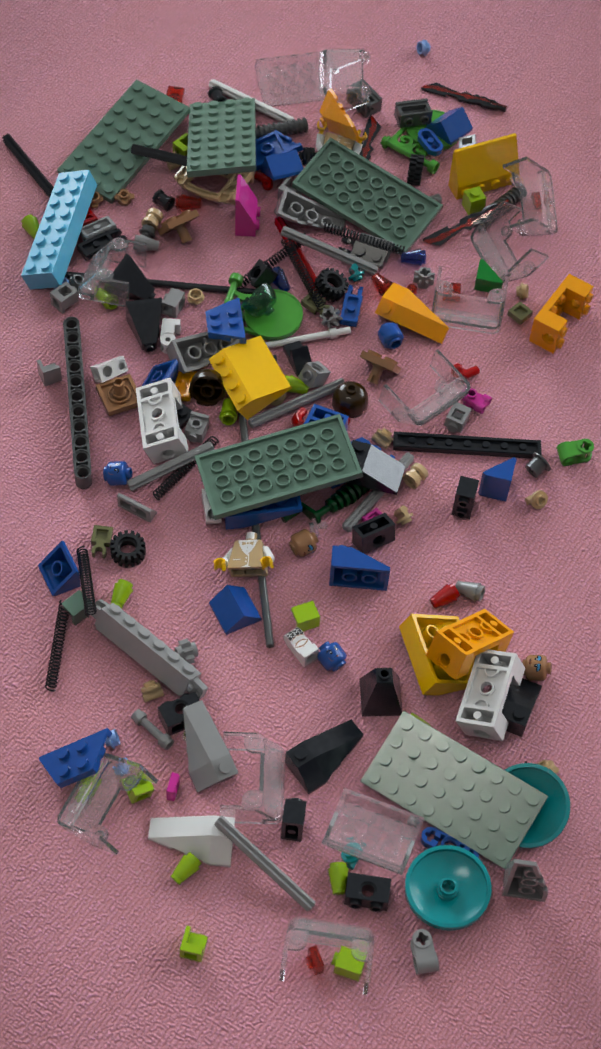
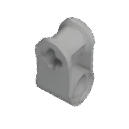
M425 929L416 930L410 942L416 974L420 975L439 971V961L431 934ZM421 939L422 942H425L424 945H421V942H417V940Z

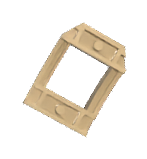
M181 166L173 177L181 187L195 195L214 202L235 205L237 174L242 175L247 184H254L255 172L233 173L227 176L220 175L229 180L219 193L202 189L190 183L194 177L187 178V166Z

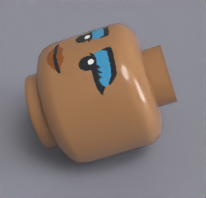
M303 529L291 535L289 545L295 556L305 557L316 551V543L319 541L314 532L310 533L309 530Z
M528 655L522 661L525 667L523 675L529 681H544L547 678V674L552 672V663L548 662L545 655Z

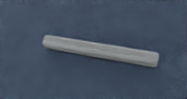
M208 441L128 480L127 484L130 490L133 491L195 461V455L213 451L214 447Z

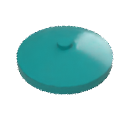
M520 763L508 767L505 771L548 796L519 847L538 848L549 844L562 833L569 820L571 803L565 784L556 773L539 764Z
M440 845L429 848L413 860L407 871L405 895L408 905L422 922L436 929L454 931L474 924L486 911L491 898V879L485 865L473 853L458 846Z

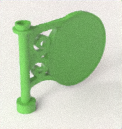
M431 110L433 111L431 122L440 117L441 115H443L445 112L439 110ZM427 125L404 127L392 138L390 136L382 138L380 144L384 149L389 147L408 158L411 157V153L425 155L423 166L427 167V172L435 174L439 168L440 163L434 159L428 161L425 159L428 153L417 140L418 132L426 128ZM438 137L443 144V150L451 148L457 143L456 141L452 145H449L447 142Z
M231 273L228 280L230 288L224 303L233 300L234 296L244 303L241 305L243 322L245 320L247 326L244 327L245 333L256 336L261 335L265 340H281L293 335L299 329L303 320V310L295 296L278 289L264 290L256 294L238 292L236 289L242 286L244 277L239 273Z

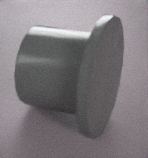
M537 452L532 454L533 459L525 465L527 471L535 478L544 470H551L549 463Z

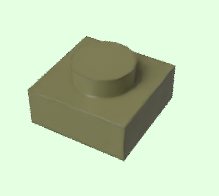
M518 302L508 310L507 315L521 325L532 316L533 311L522 302Z

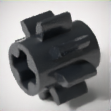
M304 147V150L299 152L302 165H307L317 154L315 148Z

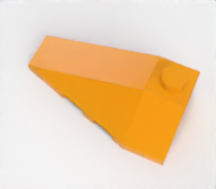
M329 89L319 111L321 114L319 119L322 126H325L326 121L330 132L357 142L361 141L356 127L349 115L346 114L343 105L339 102L337 103V95L332 89Z
M394 282L382 296L375 311L376 314L441 344L449 330V327L416 297L411 290Z

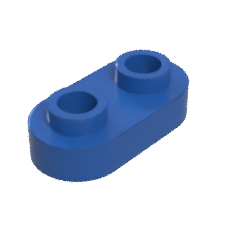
M427 128L421 129L418 132V142L429 155H440L443 150L442 142L432 130Z

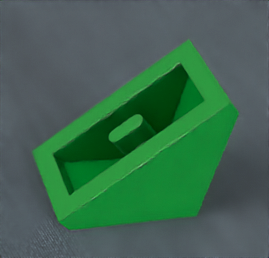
M481 259L474 290L500 294L503 281Z

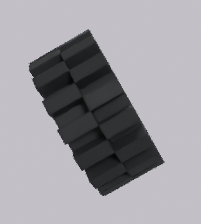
M411 153L407 184L420 186L425 155Z
M329 268L323 269L314 282L322 297H326L327 301L331 299V302L339 301L348 290L347 286L349 284L346 282L347 278H343L344 274H339V270L334 271V268L330 270Z
M124 530L125 534L118 532V536L114 535L113 540L110 542L112 559H114L115 563L118 562V565L121 567L125 564V568H128L129 564H131V567H135V563L139 565L141 563L140 560L143 561L144 555H146L144 538L140 537L138 532L135 535L132 530L131 533H128V530ZM125 545H132L136 548L131 553H124L120 550Z

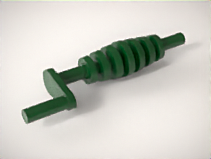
M347 483V485H343L325 501V506L317 511L301 502L302 512L314 524H319L322 516L328 512L335 513L338 510L344 509V507L354 504L370 489ZM301 512L281 517V519L286 523Z

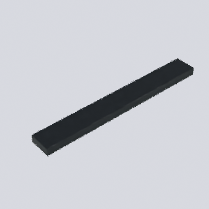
M394 432L393 450L528 459H533L532 454L537 452L542 456L541 440Z

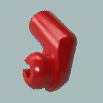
M256 171L254 179L262 182L265 190H271L273 188L272 179Z
M457 363L453 365L452 372L457 377L468 379L479 374L480 370L478 366L463 369L462 365Z
M300 407L291 419L293 427L304 424L303 418L307 414L305 408Z

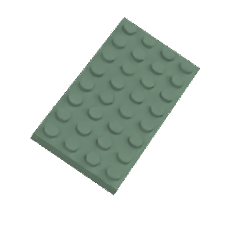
M136 79L62 163L57 172L59 174L89 170L97 183L95 191L104 200L113 203L115 201L114 196L121 189H125L151 159L132 154V144L159 149L191 112L190 107Z
M255 98L228 99L226 101H210L208 103L195 102L190 104L187 178L255 172Z
M331 137L292 182L293 188L370 235L391 241L393 244L395 243L394 249L398 244L397 251L400 245H402L400 253L403 246H405L403 255H406L443 207L441 203Z
M340 414L195 455L214 520L363 477L361 467Z
M403 711L361 779V783L407 811L418 815L425 822L465 844L504 870L548 798L546 794L406 711Z

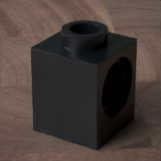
M261 259L257 261L247 274L251 280L250 284L256 289L260 287L263 290H267L279 275Z

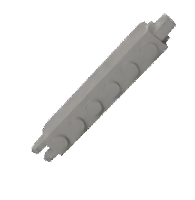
M101 599L96 601L97 612L91 616L96 619L95 626L99 632L178 696L196 692L199 699L205 696L208 687L199 679L202 673L193 665L189 664L115 603L108 604Z

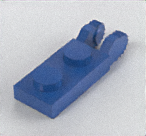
M353 285L348 286L341 311L343 320L339 321L340 325L357 327L364 287H359L358 295L352 294Z

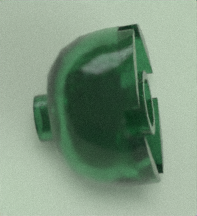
M264 283L255 289L250 298L247 297L241 306L251 316L261 317L266 315L268 317L275 311L273 307L277 302L276 292L269 283Z

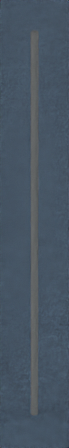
M238 412L241 441L244 442L249 440L247 421ZM259 524L253 525L252 532L257 533V540H261ZM258 576L266 647L273 648L274 640L266 576Z

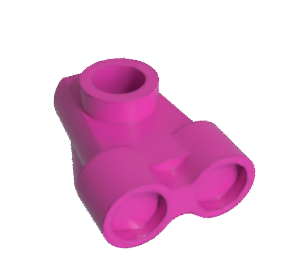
M465 388L460 395L463 405L474 409V411L483 414L486 407L492 401V397L486 394L482 395L472 388Z

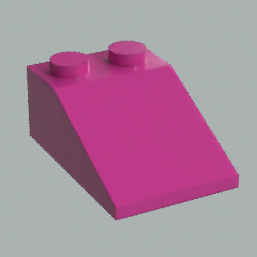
M237 174L235 200V236L256 237V230L260 228V220L257 217H260L261 207H257L258 199L242 175Z

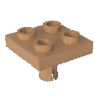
M188 209L180 213V215L173 216L161 223L162 227L158 229V232L162 236L172 230H176L182 244L192 240L185 225L200 215L197 209L194 211Z
M370 349L368 352L362 350L360 358L373 365L367 381L378 385L383 370H389L399 375L402 368L397 366L398 362L386 356L382 359V355Z
M130 374L96 385L97 393L109 417L138 407L137 387Z

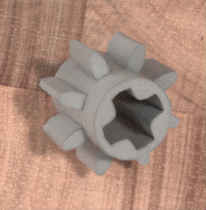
M421 267L419 271L415 270L413 283H417L418 288L427 289L429 285L433 286L435 273H431L430 268Z
M332 305L328 309L323 308L322 315H319L323 319L321 324L327 325L328 328L339 326V321L343 320L339 316L341 311L334 309Z
M188 639L178 641L179 645L174 648L175 652L189 664L195 663L194 659L198 656L195 642L190 643Z

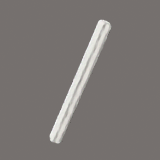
M215 79L209 82V88L219 86L222 89V94L234 100L253 98ZM255 99L257 111L280 122L292 121L294 117Z

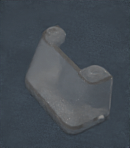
M325 49L320 51L319 92L323 101L327 91L332 89L338 97L337 103L339 102L343 105L345 112L369 103L371 92L369 87L363 82V65L369 64L370 60L368 51L364 49Z

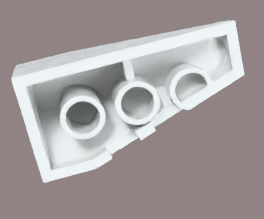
M221 816L150 819L148 840L170 849H176L183 852L184 855L190 852L207 865L231 866L233 842L214 825ZM224 817L235 827V817Z

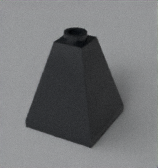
M128 254L121 260L106 281L104 289L118 296L131 300L153 299L156 295L154 287Z
M162 298L126 301V320L141 349L146 352L154 351L157 349L162 318Z
M375 668L359 679L362 716H400L402 714L400 678L393 668Z

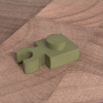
M309 294L301 301V305L315 315L319 312L322 315L323 310L317 309ZM324 305L318 308L320 309L325 307V309L330 308V305Z
M94 525L91 545H93L91 550L92 557H95L96 552L101 551L102 558H106V547L111 545L113 527Z

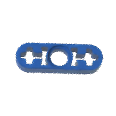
M427 827L422 832L421 843L428 849L437 846L441 838L443 839L441 845L452 843L455 846L470 851L479 858L478 852L434 827ZM432 834L434 839L430 842L427 840V836Z

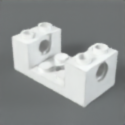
M167 378L136 388L143 450L153 464L173 459L188 452L187 438L179 427L177 410L182 409L181 393L172 379Z
M488 649L476 655L456 718L457 724L465 735L498 741L504 740L508 721L502 713L510 685L520 686L525 667L516 653ZM487 685H491L492 689L489 692L484 693L483 688Z

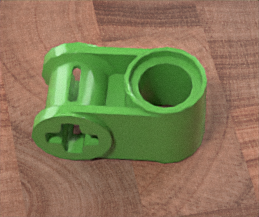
M589 439L560 443L556 449L561 465L570 466L590 461L594 443Z

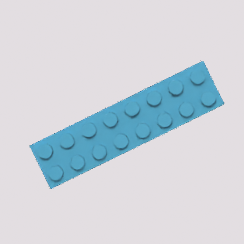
M89 170L58 174L21 274L30 290L56 288L63 283L97 187V183Z

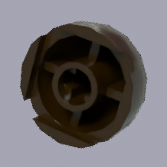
M213 369L198 371L192 377L189 386L191 398L193 397L197 400L196 403L204 406L216 405L217 402L224 399L226 393L221 375Z
M355 381L343 382L336 387L333 393V409L336 412L349 416V418L361 416L368 408V393L366 389Z

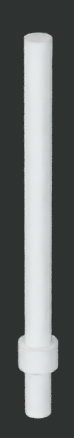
M329 328L328 331L265 343L270 349L297 341L302 343L324 338L334 339L341 335L351 334V328Z

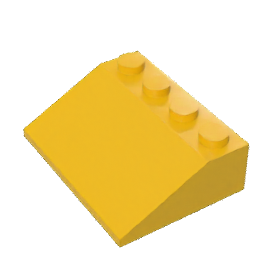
M514 133L453 151L448 186L456 200L463 198L464 190L479 186L483 192L517 183L519 175L517 135Z
M261 335L246 340V344L237 343L223 348L209 358L214 370L221 375L223 386L237 411L247 420L292 389Z
M411 614L399 626L422 695L439 696L466 689L474 661L468 674L455 680L426 656L436 631L459 621L458 616Z

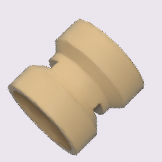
M150 208L146 213V217L143 218L141 225H150L157 230L159 223L164 218L163 213L156 208Z
M414 463L410 471L403 475V481L408 487L416 489L421 481L428 477V471L422 464Z

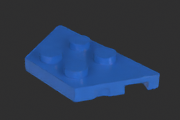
M277 130L256 139V171L261 169L265 156L292 150L299 152L304 150L302 144L293 142L292 138L284 136Z
M239 298L205 311L209 338L222 339L229 342L231 338L240 339V343L246 344Z
M108 728L40 756L39 760L60 788H63L98 772L100 761L106 751L104 748L107 738H111L112 732Z

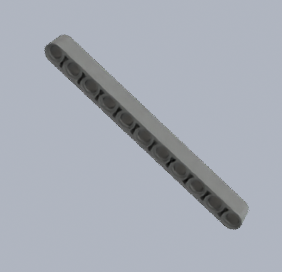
M67 317L63 321L74 476L76 486L80 489H87L92 485L80 323L76 317Z

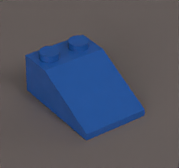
M345 545L333 546L329 586L387 591L390 567L353 547Z

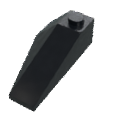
M351 719L288 750L285 754V764L307 793L310 794L327 783L333 772L338 769L341 762L350 754L364 734Z

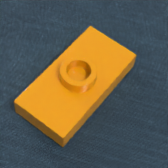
M179 371L175 386L181 393V401H190L189 386L192 377L197 371L186 374Z

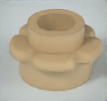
M521 283L516 288V295L521 300L528 298V284Z
M198 288L191 289L187 295L188 302L194 305L201 304L205 298L203 292Z

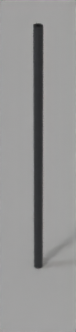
M66 272L65 274L67 279L75 274H80L87 281L106 282L110 275ZM148 279L153 287L185 290L198 288L201 291L228 293L230 286ZM237 287L236 291L244 294H256L263 291V289Z

